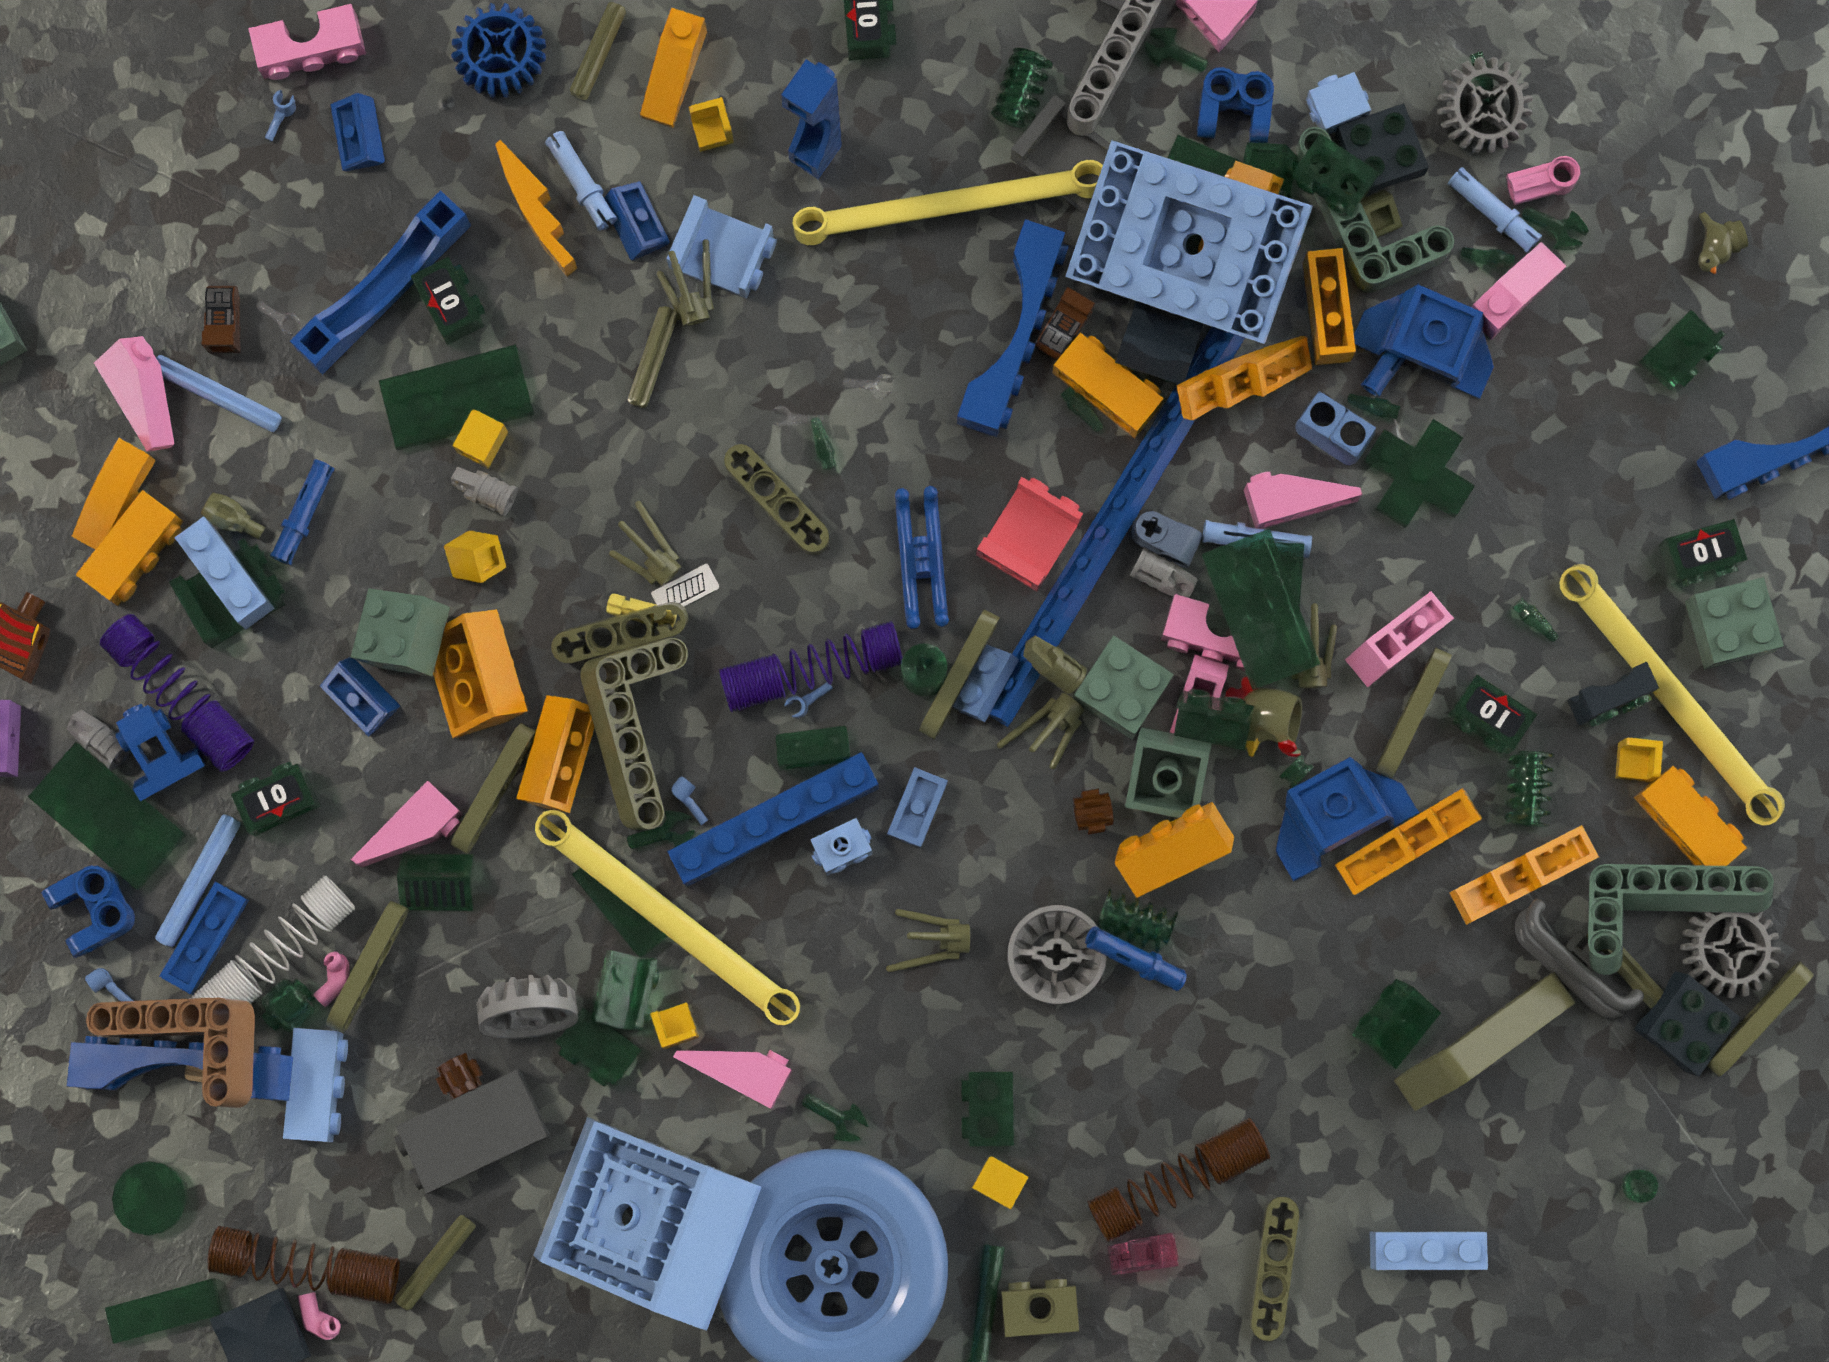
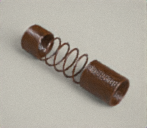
M1244 1119V1121L1237 1123V1125L1234 1124L1231 1128L1221 1131L1218 1135L1215 1134V1136L1208 1138V1140L1205 1139V1142L1202 1141L1195 1144V1155L1202 1176L1186 1155L1178 1153V1163L1186 1186L1168 1163L1161 1162V1171L1169 1195L1150 1171L1145 1170V1184L1152 1204L1133 1180L1128 1179L1127 1188L1136 1215L1117 1187L1107 1190L1104 1194L1101 1193L1100 1196L1098 1195L1094 1199L1091 1198L1090 1201L1088 1200L1087 1204L1106 1241H1113L1117 1237L1127 1234L1130 1230L1136 1229L1135 1221L1139 1226L1143 1224L1130 1183L1142 1196L1153 1214L1159 1217L1160 1213L1147 1174L1159 1187L1170 1205L1176 1209V1201L1171 1191L1164 1165L1173 1174L1191 1200H1193L1194 1196L1186 1177L1181 1157L1189 1164L1206 1190L1210 1191V1184L1202 1166L1198 1148L1213 1178L1219 1185L1225 1183V1181L1228 1182V1179L1231 1180L1235 1176L1238 1177V1174L1241 1175V1173L1248 1171V1169L1251 1170V1168L1258 1164L1264 1163L1267 1159L1270 1160L1269 1150L1252 1119Z
M218 1226L210 1242L207 1258L209 1273H220V1275L238 1276L240 1278L247 1272L251 1264L252 1275L256 1281H260L270 1267L271 1279L274 1284H279L289 1270L290 1283L294 1288L302 1284L308 1272L309 1286L312 1291H316L321 1287L327 1275V1285L331 1295H343V1297H354V1299H365V1301L372 1300V1302H383V1304L386 1303L388 1305L395 1294L400 1269L398 1257H388L387 1255H377L341 1248L337 1254L331 1278V1265L334 1253V1246H332L322 1278L314 1288L312 1284V1262L315 1243L311 1245L309 1259L300 1281L294 1284L293 1259L297 1244L296 1239L292 1242L289 1260L278 1281L275 1280L274 1276L277 1236L274 1237L268 1263L260 1277H256L255 1254L259 1240L258 1232L254 1237L252 1252V1234L250 1231H243V1229Z

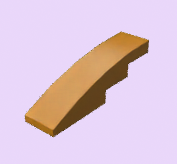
M499 140L495 146L505 177L526 222L543 249L568 277L577 269L574 258L557 241L564 235L561 224L544 207L551 200L548 189Z
M1299 336L1242 355L1176 385L1183 418L1194 420L1218 406L1230 408L1252 395L1264 397L1312 370L1307 337Z
M1464 788L1338 862L1335 866L1352 894L1356 895L1478 822L1482 817Z
M1581 825L1449 893L1467 925L1599 858Z

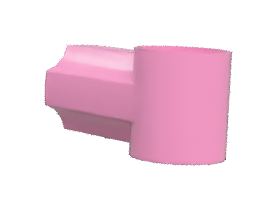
M1560 156L1550 163L1507 174V188L1514 205L1554 194L1565 195L1574 188L1578 181L1580 166L1572 157ZM1557 169L1566 170L1571 180L1560 182L1555 179L1553 171Z

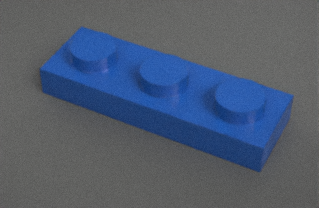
M215 881L159 977L194 995L249 900Z

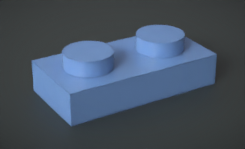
M986 644L958 695L953 708L960 713L985 722L1019 659L1011 653Z
M914 767L887 835L921 849L948 780Z

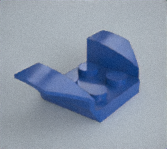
M1418 284L1400 295L1364 310L1354 332L1356 346L1376 355H1381L1386 350L1453 379L1451 387L1478 399L1481 398L1494 368L1482 329L1484 325L1483 312Z
M1349 757L1287 791L1285 812L1278 836L1276 853L1294 882L1322 867V855L1384 822H1387L1392 829L1417 816L1419 811L1402 783L1365 770L1361 764Z

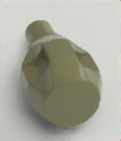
M211 493L201 511V515L218 528L231 532H245L258 540L266 528L251 520V516L247 514V511L237 501L226 495Z

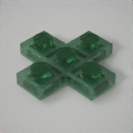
M1433 419L1414 448L1384 429L1364 462L1394 480L1376 510L1406 528L1425 499L1455 518L1475 485L1445 467L1464 437Z

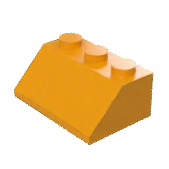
M497 609L464 613L446 623L433 675L452 738L506 723L527 712L524 694L519 684L514 661L510 654Z

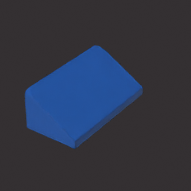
M356 93L330 104L342 171L356 170L384 163L385 158L374 99L370 96Z
M641 181L611 188L604 199L618 218L613 225L631 260L641 258L670 243Z
M350 657L338 662L320 685L368 737L383 725L400 707L399 703L361 664Z

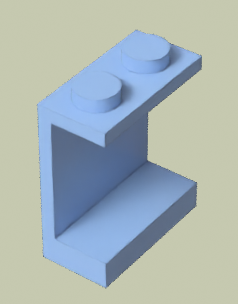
M693 195L670 251L675 252L683 274L703 281L702 242L704 239L709 240L711 285L747 299L751 289L754 291L758 289L763 276V271L759 269L764 257L767 259L771 258L777 239L773 238L774 234L771 225L765 224L764 229H760L708 208L707 200ZM668 255L667 258H666V259H667V263H668L669 268L673 270L672 264H671V261H670V258H669V255Z

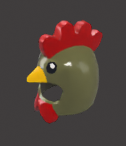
M1248 676L1242 678L1240 689L1231 687L1226 691L1225 697L1229 704L1221 705L1217 709V716L1221 720L1226 721L1220 728L1222 737H1240L1245 742L1250 757L1254 756L1258 746L1265 741L1277 743L1280 751L1290 757L1300 756L1301 750L1297 748L1295 743L1302 717V700L1300 697L1279 689L1258 688L1256 681Z

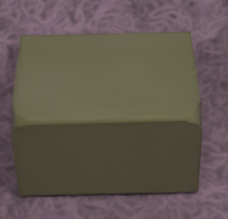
M1382 190L1360 200L1377 238L1403 227L1391 193Z

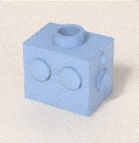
M1355 72L1338 78L1337 75L1324 78L1318 82V87L1309 90L1306 97V102L1311 111L1309 115L1312 122H1315L1317 127L1324 129L1329 135L1335 133L1339 125L1368 116L1371 112L1367 101L1369 100L1365 90H1362Z
M857 818L810 839L815 850L813 852L814 855L811 856L815 864L822 866L828 876L841 872L847 866L862 862L867 857L873 855L869 845L872 838L868 830L861 828ZM841 838L845 839L848 844L842 843ZM837 840L839 846L835 849L834 843ZM842 848H847L845 851L840 852Z

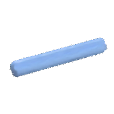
M163 355L156 357L161 365L164 379L270 432H275L280 425L282 417L279 413Z
M223 814L155 936L159 943L167 947L175 946L240 827L238 820L226 814Z

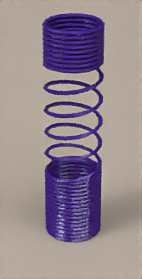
M127 614L114 622L102 635L99 646L120 667L132 666L130 672L132 680L145 679L143 692L146 694L158 692L156 697V705L158 707L171 705L168 713L170 720L184 718L181 724V732L185 733L184 735L202 751L204 756H207L206 758L220 772L227 771L240 762L252 749L254 739L242 729L240 724L225 711L218 701L213 700L206 703L211 694L204 695L185 714L172 717L171 713L176 703L197 686L198 681L194 680L187 685L172 701L160 704L159 698L163 690L184 673L185 667H181L174 672L161 687L152 691L146 690L150 677L162 669L172 659L173 654H168L162 658L148 674L138 678L134 677L133 673L138 663L155 651L160 645V641L154 642L155 635L134 614Z
M886 621V623L876 624L865 629L862 628L861 641L864 665L851 637L847 633L844 634L843 645L847 673L834 644L827 638L825 650L829 678L817 651L809 643L807 654L811 683L796 651L791 648L789 659L793 689L778 656L774 653L761 658L758 657V659H751V661H744V663H737V665H730V667H723V669L720 668L719 673L730 712L733 713V711L736 712L737 710L740 711V709L743 710L744 708L747 709V707L750 708L751 706L754 707V705L757 706L758 704L761 705V703L764 704L765 702L768 703V701L771 702L772 700L775 701V699L785 698L786 694L779 669L791 694L795 695L797 687L793 655L808 687L813 690L815 683L811 650L826 682L831 685L833 679L829 644L844 677L849 680L851 674L847 639L865 675L869 671L867 655L872 672L874 673L876 671L879 672V670H886V668H893V666H900V664L903 665V656L893 622Z

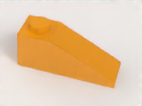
M671 7L657 48L640 112L641 118L674 127L707 34L705 18Z

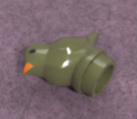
M1702 212L1699 214V218L1705 227V238L1702 252L1698 258V264L1701 270L1716 274L1718 266L1729 261L1732 253H1739L1741 249L1748 247V238L1740 220L1734 222L1727 221L1722 225L1713 221L1706 212Z

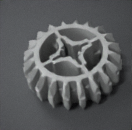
M1478 57L1475 59L1474 66L1469 61L1462 63L1463 73L1458 69L1450 72L1455 82L1450 80L1443 81L1442 86L1449 91V94L1438 95L1437 99L1447 104L1446 107L1438 109L1437 114H1447L1449 120L1443 121L1441 127L1443 129L1450 126L1454 128L1448 136L1450 140H1454L1460 135L1462 136L1459 147L1467 148L1472 141V151L1474 153L1480 152L1483 144L1486 152L1492 153L1495 151L1496 144L1500 149L1507 148V138L1511 141H1517L1520 137L1516 129H1527L1528 124L1521 117L1532 115V110L1524 108V103L1533 101V97L1531 95L1523 97L1522 90L1527 89L1529 83L1523 82L1518 84L1516 82L1522 74L1519 70L1514 71L1510 75L1508 74L1511 65L1509 62H1504L1498 69V59L1496 57L1490 58L1487 66L1483 57ZM1483 76L1492 78L1499 82V84L1490 91H1485L1479 85L1475 86L1471 80L1475 77ZM1464 90L1463 96L1467 99L1469 107L1466 114L1462 117L1460 97ZM1506 94H1508L1510 101V111L1507 120L1505 119L1507 115L1501 106L1502 99ZM1492 97L1487 105L1488 111L1477 114L1483 105L1481 100ZM1484 119L1490 125L1495 124L1499 130L1493 134H1483L1470 127Z
M1699 912L1702 920L1695 916L1691 917L1689 923L1696 930L1686 929L1682 933L1685 938L1691 940V943L1680 945V950L1690 951L1691 957L1684 958L1682 963L1683 965L1694 964L1695 969L1691 970L1688 975L1692 978L1702 975L1703 978L1699 983L1704 988L1713 983L1711 993L1714 996L1720 995L1723 988L1726 998H1734L1736 989L1741 997L1749 996V986L1753 990L1759 991L1762 989L1760 979L1770 981L1773 978L1766 967L1778 968L1779 962L1770 957L1771 955L1780 954L1781 948L1771 947V941L1777 940L1779 935L1778 933H1767L1766 929L1773 924L1770 919L1762 923L1758 921L1763 912L1751 913L1750 915L1743 912ZM1725 919V928L1721 929L1718 941L1704 942L1706 934L1712 925L1719 920ZM1737 922L1744 925L1752 933L1756 943L1744 940ZM1732 941L1731 946L1736 945L1737 949L1745 950L1732 954L1729 957L1730 952L1725 953L1724 949L1716 948L1729 944ZM1705 955H1712L1719 960L1724 976L1712 969ZM1745 956H1757L1752 969L1745 976L1737 979V970L1740 969L1741 960Z

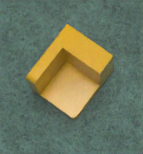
M722 97L688 107L700 152L734 143Z
M472 410L452 446L458 454L489 469L508 434V430L503 423L477 410Z
M467 531L444 545L449 567L454 578L483 583L506 568L498 535Z
M1625 738L1620 741L1617 750L1615 778L1652 782L1660 778L1663 741Z
M687 1002L660 1012L650 1013L663 1049L699 1038Z
M989 1157L972 1188L1001 1205L1012 1209L1028 1176L994 1157Z

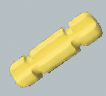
M611 594L607 602L606 612L618 616L652 607L656 604L630 598V601L625 600V596ZM667 610V615L664 618L655 621L654 613L649 614L654 623H658V625L670 623L672 628L677 618V615H673L671 610ZM638 618L631 619L633 621L644 623L641 619Z

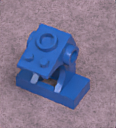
M142 704L126 710L123 713L124 718L116 722L120 731L115 733V736L125 752L131 750L145 773L144 776L135 780L133 790L140 801L205 766V757L197 747L184 754H181L176 749L166 730L171 728L170 722L161 709L156 710L149 705L143 707ZM157 736L166 753L150 762L140 744Z

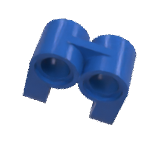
M1224 67L1211 70L1205 77L1201 91L1197 137L1214 139L1218 112L1235 109L1251 116L1249 143L1267 145L1274 85L1271 78L1259 71L1238 74ZM1215 84H1221L1229 92L1225 95H1217L1212 91L1211 87ZM1250 88L1259 89L1263 97L1252 99L1247 95L1246 90Z
M92 865L85 867L41 892L50 910L57 909L78 898H82L91 915V926L65 940L73 958L88 954L125 935L134 925V910L127 904L119 888L118 878L113 872L105 868ZM96 876H102L104 888L100 893L93 895L90 891V883ZM117 907L120 912V920L116 925L109 927L106 923V914L110 909Z

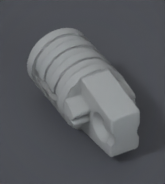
M457 467L451 477L452 487L464 492L463 496L465 499L475 504L479 503L485 508H490V510L498 512L502 516H506L511 509L518 491V487L508 485V483L499 481V479L479 470L473 473Z
M1145 547L1129 575L1137 578L1142 583L1148 584L1150 587L1156 588L1162 593L1171 596L1177 594L1187 598L1191 596L1198 581L1196 577L1176 563L1158 556V554L1149 551Z
M82 709L74 713L70 718L67 730L81 743L86 751H89L98 761L105 764L109 770L119 767L129 756L131 750L125 752L115 736L116 732L105 723H102Z

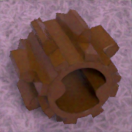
M1099 788L1082 791L1081 797L1073 798L1078 831L1087 829L1088 835L1105 832V826L1114 824L1112 804L1108 792L1100 794Z
M465 1053L448 1060L436 1068L440 1077L435 1080L443 1095L449 1094L452 1100L483 1085L479 1079L483 1073L476 1059L469 1060Z

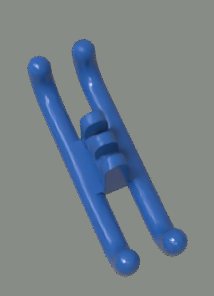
M927 486L923 493L927 536L912 537L909 492L904 488H900L895 492L906 625L910 629H917L920 625L916 579L931 578L935 623L939 627H944L949 622L938 491L934 486Z

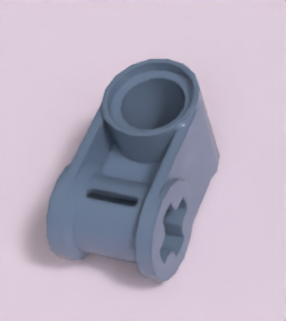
M1154 511L1142 514L1131 528V537L1138 546L1145 547L1149 551L1183 568H1189L1203 538V534L1197 529L1176 522ZM1148 522L1154 525L1153 531L1155 533L1151 537L1144 535L1146 529L1142 527Z

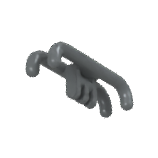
M1536 899L1530 904L1529 908L1521 910L1515 920L1517 940L1551 973L1555 972L1560 981L1596 1014L1608 1019L1620 1018L1641 1004L1644 999V993L1641 990L1635 989L1627 996H1619L1593 973L1594 970L1590 966L1588 956V942L1582 949L1577 946L1585 936L1580 930L1563 946L1542 926L1540 916L1546 907L1543 900ZM1602 950L1597 952L1601 955H1606Z

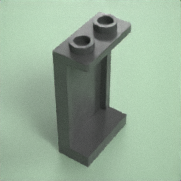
M1056 95L1051 98L1011 148L1010 159L1033 176L1072 170L1077 163L1084 160H1095L1103 165L1110 143L1094 131L1084 136L1071 132L1066 121L1068 114L1065 110L1066 103ZM1085 174L1078 178V181L1083 184H1093L1098 181L1099 176ZM1076 193L1061 196L1083 214H1087L1092 198H1083Z
M516 1069L396 1126L399 1135L394 1138L402 1156L409 1155L414 1166L410 1170V1175L418 1190L423 1188L426 1194H431L445 1185L551 1136L521 1070Z

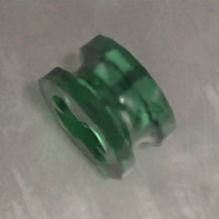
M1302 754L1279 776L1281 780L1287 779L1289 781L1288 787L1290 789L1298 784L1314 768L1312 764L1308 765L1304 762L1305 757Z
M1632 1170L1623 1178L1622 1190L1631 1201L1637 1203L1648 1202L1658 1192V1181L1647 1170ZM1643 1176L1647 1179V1182L1644 1184L1649 1185L1647 1193L1640 1192L1637 1196L1633 1193L1636 1188L1631 1187L1633 1179L1640 1180Z

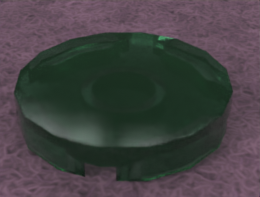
M153 1161L135 1164L123 1172L115 1184L112 1196L114 1213L121 1224L133 1233L143 1235L164 1233L175 1226L181 1219L188 1200L186 1184L178 1171L166 1164Z

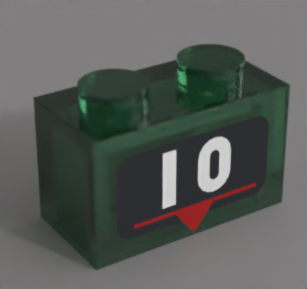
M843 0L848 60L890 57V45H896L895 24H888L887 12L894 11L893 0Z
M448 256L411 275L447 345L485 327L480 316L486 312L476 294L469 297L464 285L470 283L461 264L453 266Z
M1735 519L1666 538L1658 545L1671 585L1682 582L1684 588L1704 582V576L1717 573L1718 578L1739 572L1738 566L1748 560Z
M1477 674L1470 680L1448 713L1449 716L1454 718L1452 723L1458 729L1467 734H1471L1472 731L1484 738L1483 744L1488 749L1497 754L1504 752L1507 755L1514 751L1537 716L1536 713Z
M291 762L283 763L271 770L273 775L260 781L258 777L248 779L238 785V791L231 794L245 828L252 836L256 837L321 807L304 767L298 763L292 765Z

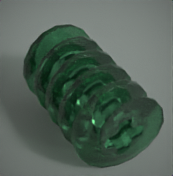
M1014 48V53L1009 56L1008 60L1010 66L1004 71L1006 79L1000 83L1001 92L996 96L995 102L997 105L992 108L991 115L1006 125L1023 128L1026 126L1024 120L1033 121L1036 118V114L1028 110V108H1038L1040 106V101L1032 97L1033 94L1042 95L1045 91L1042 86L1037 84V81L1047 82L1049 76L1042 72L1041 69H1052L1053 63L1035 51L1025 48Z
M920 643L912 646L906 651L902 659L901 671L904 685L910 692L918 696L936 695L947 677L945 653L932 644ZM923 665L925 669L931 668L930 674L926 675L924 671L918 672V666Z
M1543 751L1517 752L1519 754L1509 756L1508 763L1517 768L1507 772V777L1516 781V783L1507 785L1506 791L1516 797L1505 801V805L1515 811L1505 814L1504 820L1517 826L1549 827L1550 825L1540 820L1542 817L1551 815L1552 811L1542 808L1541 803L1552 801V797L1542 793V789L1552 787L1553 782L1543 779V775L1554 772V768L1545 765L1544 760L1554 758L1555 754Z
M1109 888L1098 919L1099 928L1107 931L1110 926L1113 927V935L1118 938L1126 931L1127 942L1130 944L1137 936H1140L1141 948L1143 949L1151 941H1155V952L1159 954L1170 940L1178 911L1170 919H1167L1166 907L1162 906L1155 915L1153 914L1152 902H1148L1140 910L1139 898L1134 897L1126 905L1125 893L1121 892L1115 900H1112V890Z

